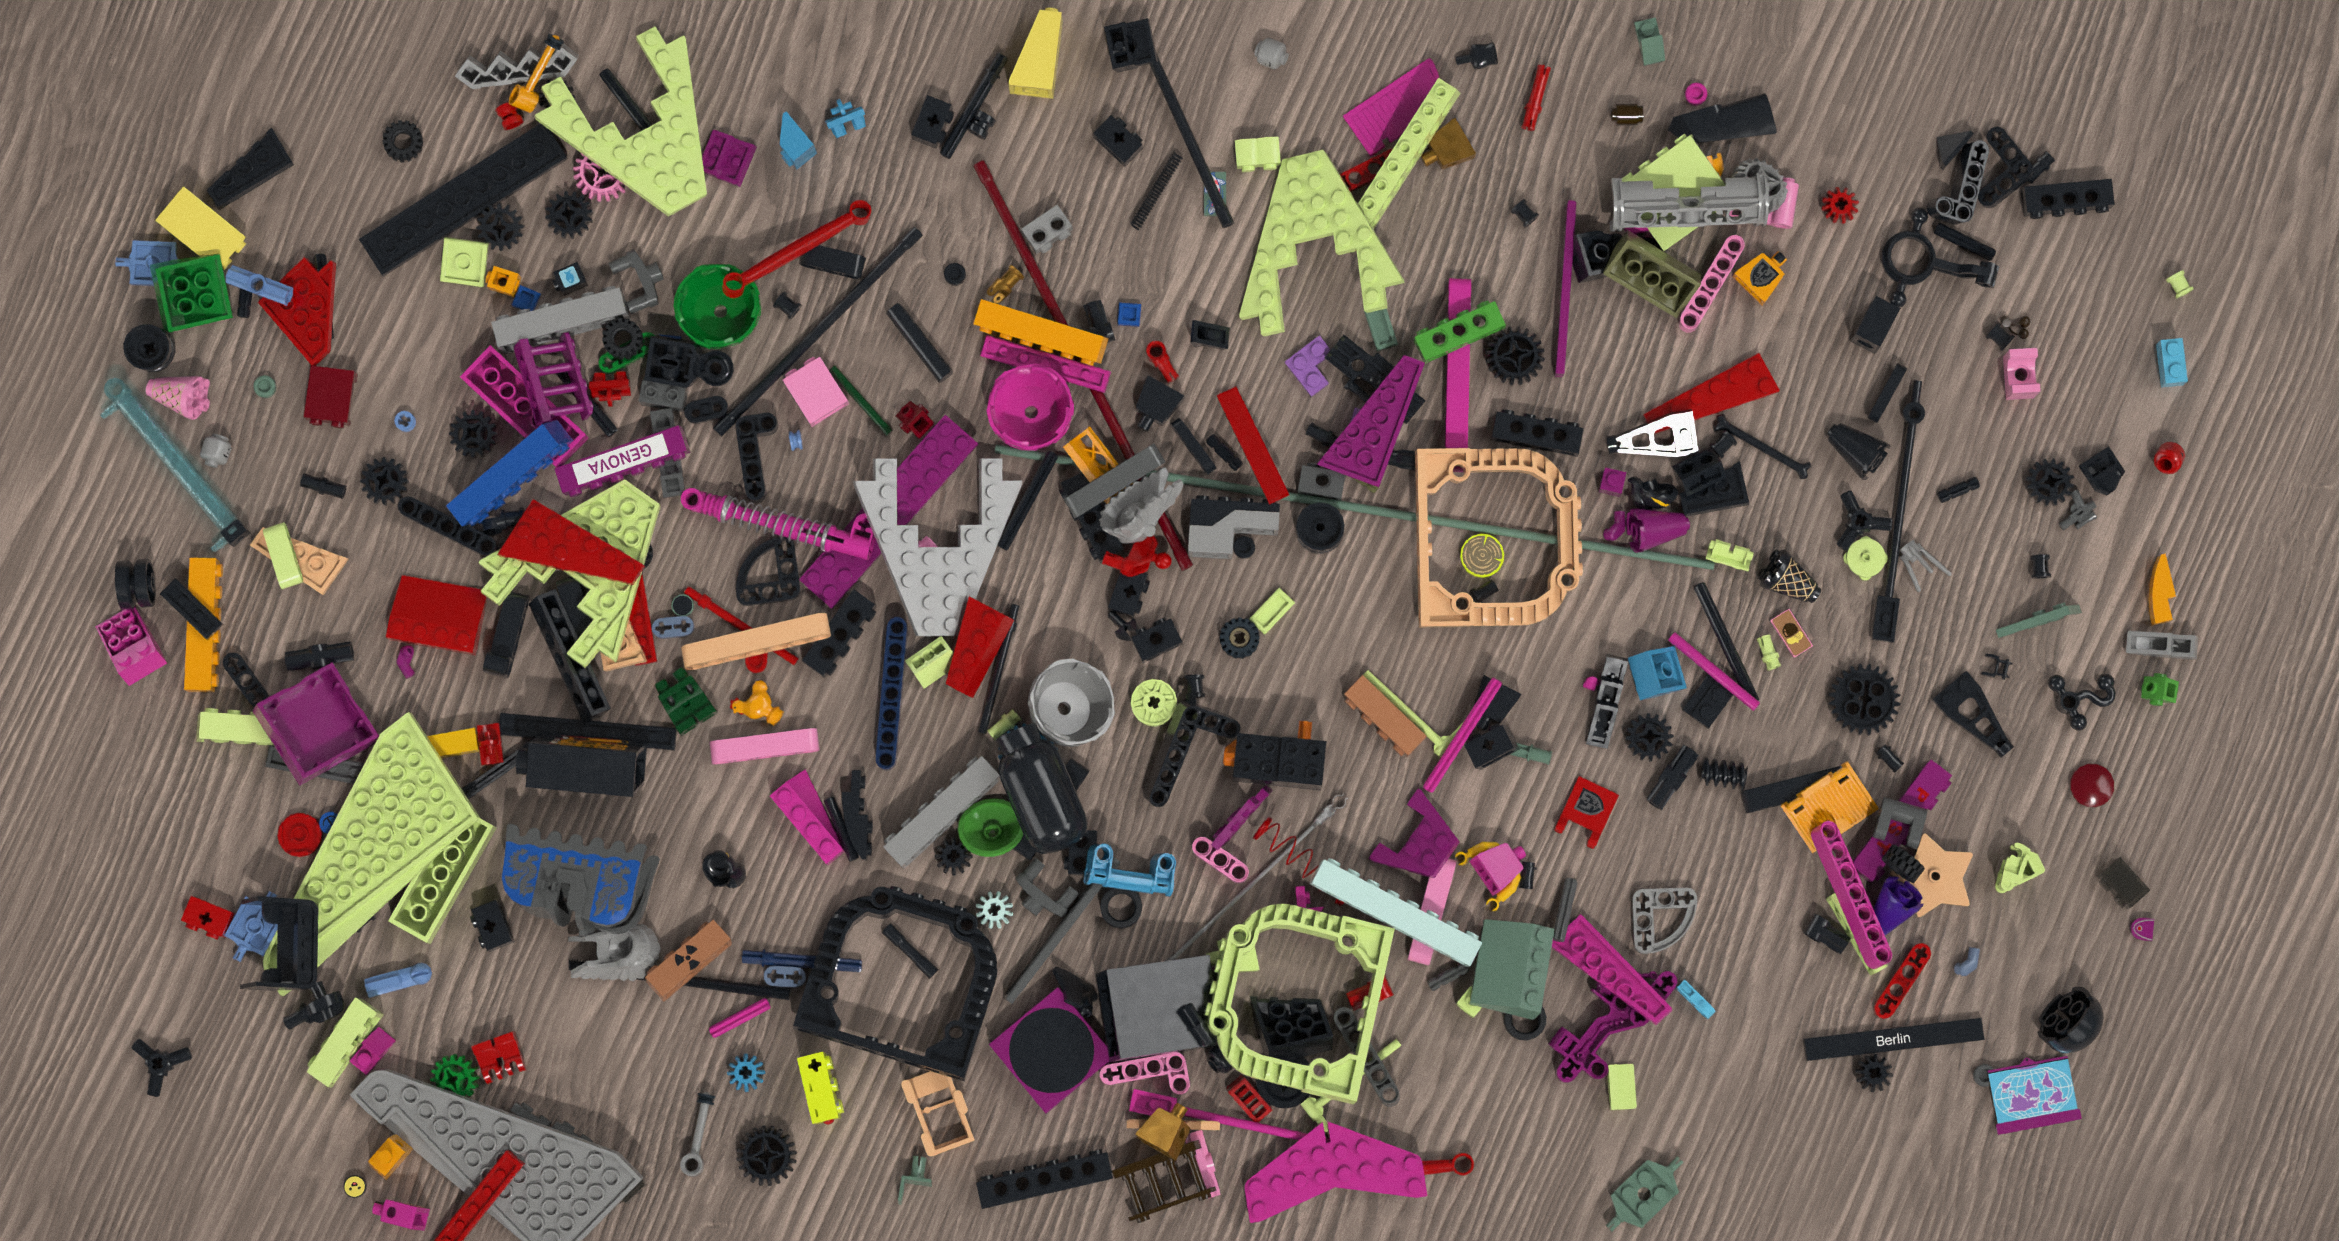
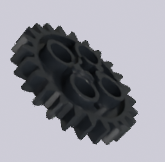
M1858 664L1857 670L1850 666V673L1848 674L1843 670L1841 672L1843 679L1836 677L1835 680L1838 685L1832 684L1830 686L1835 690V692L1828 694L1829 697L1834 698V701L1829 702L1828 705L1835 707L1830 714L1838 715L1835 722L1843 721L1842 729L1847 725L1850 726L1849 733L1857 729L1858 736H1860L1863 730H1865L1867 736L1871 735V729H1873L1877 734L1880 732L1879 726L1883 729L1887 728L1885 721L1890 723L1894 721L1890 715L1898 714L1894 707L1901 705V703L1895 701L1896 698L1901 696V694L1894 693L1898 685L1891 686L1890 683L1894 678L1886 679L1887 671L1880 674L1879 666L1874 671L1871 670V664H1868L1866 669H1863L1862 664ZM1867 680L1866 699H1869V702L1864 705V719H1861L1860 713L1863 701L1859 700V698L1864 695V682ZM1850 682H1857L1860 685L1858 693L1850 690ZM1873 685L1881 687L1882 694L1880 696H1875L1872 693L1871 688ZM1852 703L1856 705L1857 713L1855 715L1847 712V704ZM1870 707H1876L1879 710L1877 718L1869 715L1868 710Z

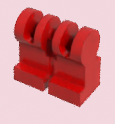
M515 1031L471 1046L486 1084L493 1083L492 1069L495 1070L499 1080L504 1079L503 1068L498 1062L500 1057L503 1058V1066L509 1076L514 1075L513 1061L516 1062L520 1072L526 1070Z

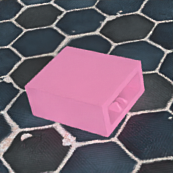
M820 357L808 359L803 363L804 367L796 370V368L785 374L786 378L783 379L785 386L811 427L849 405L848 400Z

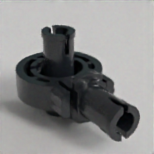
M317 982L314 987L310 988L315 1001L308 1005L302 1003L298 1011L283 1017V1022L287 1029L291 1030L303 1022L309 1024L313 1022L322 1023L339 1015L344 1009V999L340 991L327 994L323 982Z

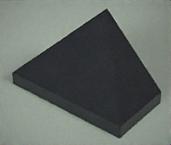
M1972 131L1937 137L1939 166L1942 170L1947 167L1974 134Z

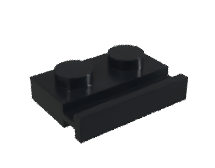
M1708 674L1682 711L1709 729L1733 694Z

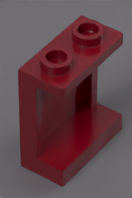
M311 365L303 416L309 421V424L322 426V423H331V427L341 429L344 428V425L350 426L351 421L349 417L354 383H357L358 374L353 370Z

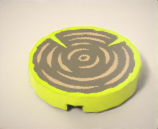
M1474 535L1466 540L1461 548L1460 560L1462 566L1467 573L1474 577L1486 578L1492 576L1499 571L1503 564V547L1491 535Z

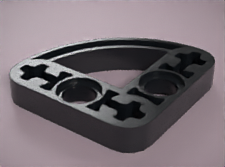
M776 537L756 547L747 556L738 573L736 597L743 606L791 601L798 598L801 593L795 544L793 540L789 542L786 537H783V539ZM782 541L791 544V547L787 548L788 556L793 554V558L780 560V556L784 557L783 550L779 549ZM775 549L779 581L746 585L748 575L754 564L764 554ZM786 562H790L794 566V570L790 574H784L781 570L782 565ZM789 584L797 588L796 591H793L792 596H789L788 592H782L783 597L778 598L779 591L777 585H781V590L787 589ZM766 587H772L775 590V595L771 599H766L762 595ZM755 588H759L758 594L761 600L756 601V596L749 597L748 602L741 598L745 590L753 594L756 593Z

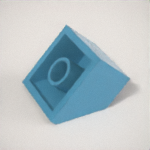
M787 112L783 113L780 135L782 151L780 154L789 167L793 165L797 170L815 156L817 152L814 144Z
M1675 646L1645 651L1628 658L1640 700L1655 698L1687 688Z

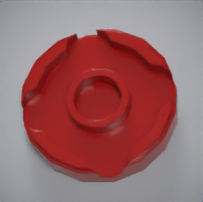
M295 813L289 815L280 824L277 837L279 845L286 853L295 857H305L317 851L322 842L323 833L319 822L309 814Z

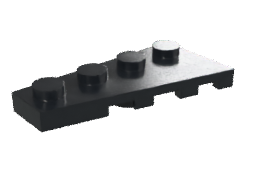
M272 127L266 132L267 135L260 141H257L244 157L241 156L236 161L237 164L229 171L227 170L207 189L219 210L294 165Z

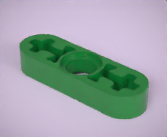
M650 332L642 333L643 339L648 338L650 340V338L654 336V334ZM631 340L620 345V347L627 346ZM643 346L641 348L642 353L639 354L637 352L638 354L631 359L624 358V360H621L622 364H619L618 360L613 362V368L611 369L603 367L606 364L605 360L609 358L610 361H613L616 358L607 352L600 357L599 367L605 374H613L647 356L649 348Z

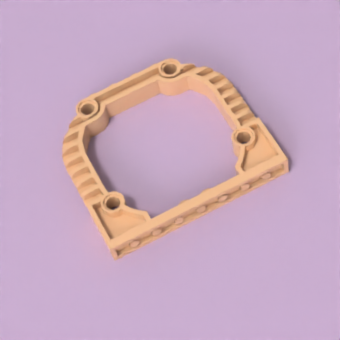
M1470 448L1415 450L1419 628L1521 626L1540 622L1554 613L1563 602L1566 593L1577 587L1579 576H1582L1583 573L1582 563H1579V554H1582V541H1578V532H1581L1582 523L1581 519H1578L1577 511L1581 509V497L1577 496V489L1574 483L1564 480L1559 469L1548 458L1532 450ZM1454 466L1462 467L1464 471L1462 477L1454 475ZM1520 472L1530 474L1545 484L1546 499L1557 510L1558 565L1549 573L1547 581L1548 591L1536 600L1527 602L1475 603L1468 593L1461 592L1453 595L1443 588L1438 581L1429 582L1428 556H1432V543H1428V534L1432 532L1431 520H1428L1427 495H1434L1447 481L1457 484L1462 483L1469 477L1470 473ZM1560 487L1569 489L1570 495L1568 498H1563L1560 495ZM1563 575L1571 577L1572 583L1570 586L1562 584L1561 578ZM1458 598L1466 601L1467 607L1465 610L1457 608L1456 601Z

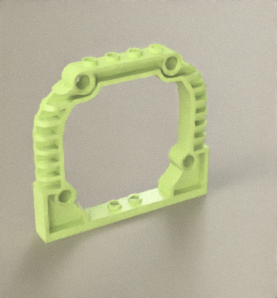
M1274 904L1263 907L1251 914L1243 924L1233 926L1227 933L1226 938H1222L1219 951H1223L1221 960L1217 959L1214 972L1218 973L1217 979L1211 983L1209 994H1213L1212 1001L1207 1003L1204 1014L1208 1016L1207 1026L1212 1034L1217 1037L1219 1049L1227 1062L1237 1071L1248 1077L1299 1089L1301 1092L1349 1104L1356 1103L1395 928L1347 916L1339 917L1290 904ZM1272 928L1289 929L1332 940L1335 942V948L1339 953H1352L1358 959L1364 971L1373 973L1368 996H1364L1362 1009L1365 1010L1363 1018L1360 1017L1357 1025V1031H1360L1355 1055L1348 1054L1331 1064L1323 1058H1318L1306 1066L1261 1055L1248 1049L1237 1037L1238 1017L1231 1008L1242 956L1246 955L1255 946L1259 933ZM1235 932L1241 933L1244 941L1237 942L1233 934ZM1349 937L1352 940V946H1345L1342 938ZM1214 1019H1222L1224 1028H1217L1214 1025ZM1314 1066H1320L1323 1069V1076H1317L1314 1073Z

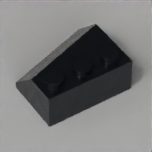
M1250 996L1255 1029L1265 1056L1288 1061L1332 1050L1333 1033L1320 999L1293 998L1292 1000H1278V997L1258 999V996Z

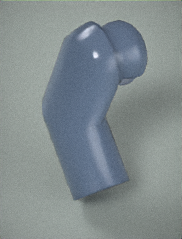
M1969 947L1967 960L1962 963H1956L1954 972L1961 976H1967L1973 972L1978 966L1980 949Z

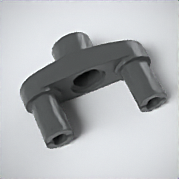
M634 249L626 252L625 256L609 262L613 274L630 267L635 268L645 290L643 292L644 295L626 302L631 314L649 306L652 308L659 305L654 284L664 280L657 262L645 266Z
M1034 858L1023 873L1020 872L1015 878L1022 889L1028 894L1021 904L1035 916L1045 908L1049 912L1063 918L1068 912V907L1077 898L1079 893L1069 886L1057 901L1049 898L1033 885V880L1045 867L1042 862Z

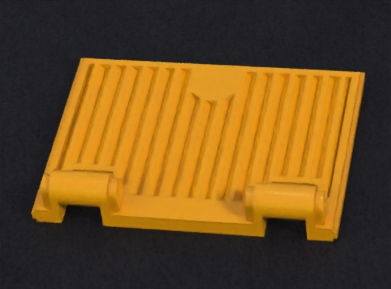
M1848 761L1841 764L1842 768L1836 772H1829L1796 795L1797 798L1790 803L1786 801L1781 805V808L1812 853L1817 851L1811 838L1813 828L1825 821H1832L1837 825L1842 834L1879 809ZM1846 775L1848 776V778L1842 781L1841 783L1838 782ZM1801 805L1804 806V808L1794 813L1795 809H1797Z

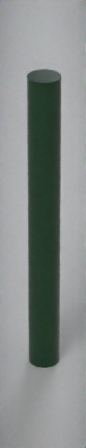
M834 365L829 370L833 377L886 436L892 433L891 427Z

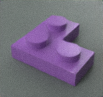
M1320 335L1285 361L1286 366L1310 397H1313L1329 385L1328 381L1316 367L1325 360L1324 357L1330 351V348Z

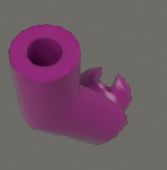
M410 645L403 646L400 649L396 660L405 679L415 675L410 665L414 655V648Z

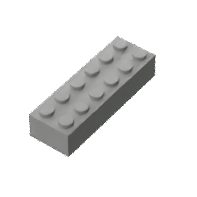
M609 286L602 289L603 292L584 293L581 295L582 298L573 300L572 297L560 300V303L556 305L546 303L538 306L539 309L520 310L517 312L518 315L498 316L496 321L491 322L497 346L503 354L514 352L513 347L520 339L528 338L529 345L533 347L558 340L564 332H569L570 336L604 328L607 324L610 325L612 320L616 321L618 318L631 320L625 296L620 287Z
M983 756L979 759L974 757L966 765L968 769L963 774L958 772L950 780L952 783L946 789L944 787L939 789L933 795L935 799L930 804L924 803L917 810L919 814L914 819L909 817L901 825L902 830L898 834L893 832L884 840L886 845L883 847L903 869L954 824L970 806L980 800L1001 780L1000 775Z

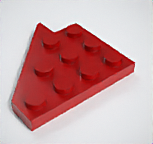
M304 257L279 281V283L294 288L292 299L287 306L264 297L258 303L312 366H316L331 352L336 263L330 260L318 271L308 258Z

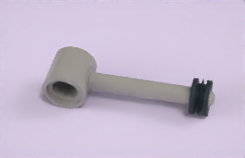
M708 1092L698 1093L700 1097H697L699 1100H696V1102L700 1103L691 1152L685 1155L680 1162L682 1172L690 1177L699 1176L704 1170V1161L699 1152L709 1105H714L712 1101L716 1097ZM690 1159H696L698 1168L692 1172L688 1171L686 1167L687 1162Z

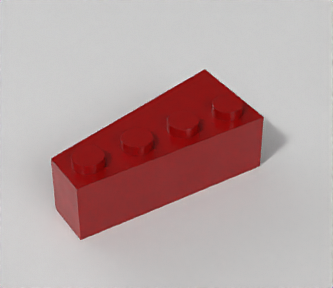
M969 596L946 685L974 698L1014 620Z

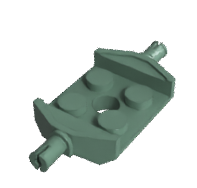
M1678 1156L1668 1166L1646 1160L1610 1195L1616 1214L1606 1224V1227L1609 1228L1614 1224L1609 1229L1613 1232L1621 1222H1627L1643 1228L1653 1216L1679 1193L1673 1174L1684 1162L1680 1160L1676 1164L1680 1159ZM1642 1187L1650 1191V1197L1645 1201L1640 1200L1638 1197V1190Z

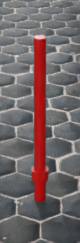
M690 586L686 588L684 594L698 602V606L703 609H709L740 631L753 629L712 602V598L706 594L702 595ZM785 649L772 651L794 666L799 660L798 657Z

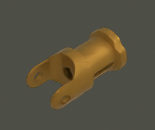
M1010 265L1007 272L1001 278H997L987 290L989 296L996 294L993 299L996 304L1001 303L1012 292L1011 289L1015 284L1025 278L1013 265Z

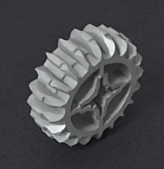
M1749 158L1739 163L1733 170L1731 178L1756 177V173H1766L1768 195H1770L1768 214L1778 210L1785 202L1788 192L1786 189L1787 183L1783 181L1784 176L1779 175V169L1775 170L1772 164L1768 165L1765 160L1759 161L1758 158L1754 160Z

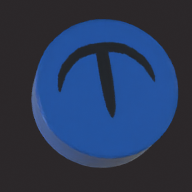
M327 812L322 815L319 825L323 832L328 834L338 815L337 813Z

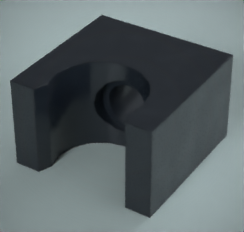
M1875 296L1850 342L1875 354L1881 347L1901 308Z

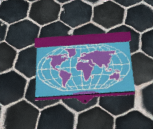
M2068 1056L2036 1062L2025 1058L2020 1065L1988 1070L1998 1122L1996 1125L1998 1135L2082 1119L2080 1109L2077 1108Z

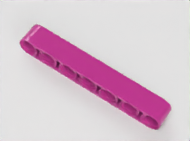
M1825 821L1813 828L1811 832L1812 841L1866 965L1869 968L1878 969L1891 961L1892 951L1837 825L1832 821Z

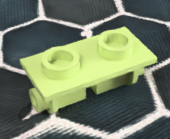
M1718 539L1710 541L1706 559L1736 569L1749 571L1750 562L1754 554L1749 548L1735 545L1734 550L1730 551V543Z

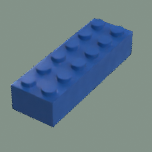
M558 420L541 424L449 502L446 507L461 526L469 524L473 526L476 523H482L483 520L489 517L488 513L493 509L497 510L506 503L504 501L505 498L516 495L521 490L520 486L534 480L538 476L536 474L537 471L548 468L554 462L552 459L555 456H561L570 449L568 445L573 442V439Z

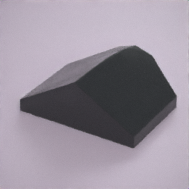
M2109 446L2079 465L2094 491L2106 496L2116 490L2121 477L2125 473V470Z

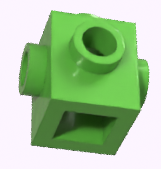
M2154 673L2153 677L2144 676L2141 698L2149 700V704L2154 706H2163V703H2176L2179 681L2167 678V675Z

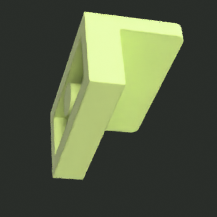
M1608 1065L1607 1079L1610 1110L1635 1109L1637 1104L1634 1065Z

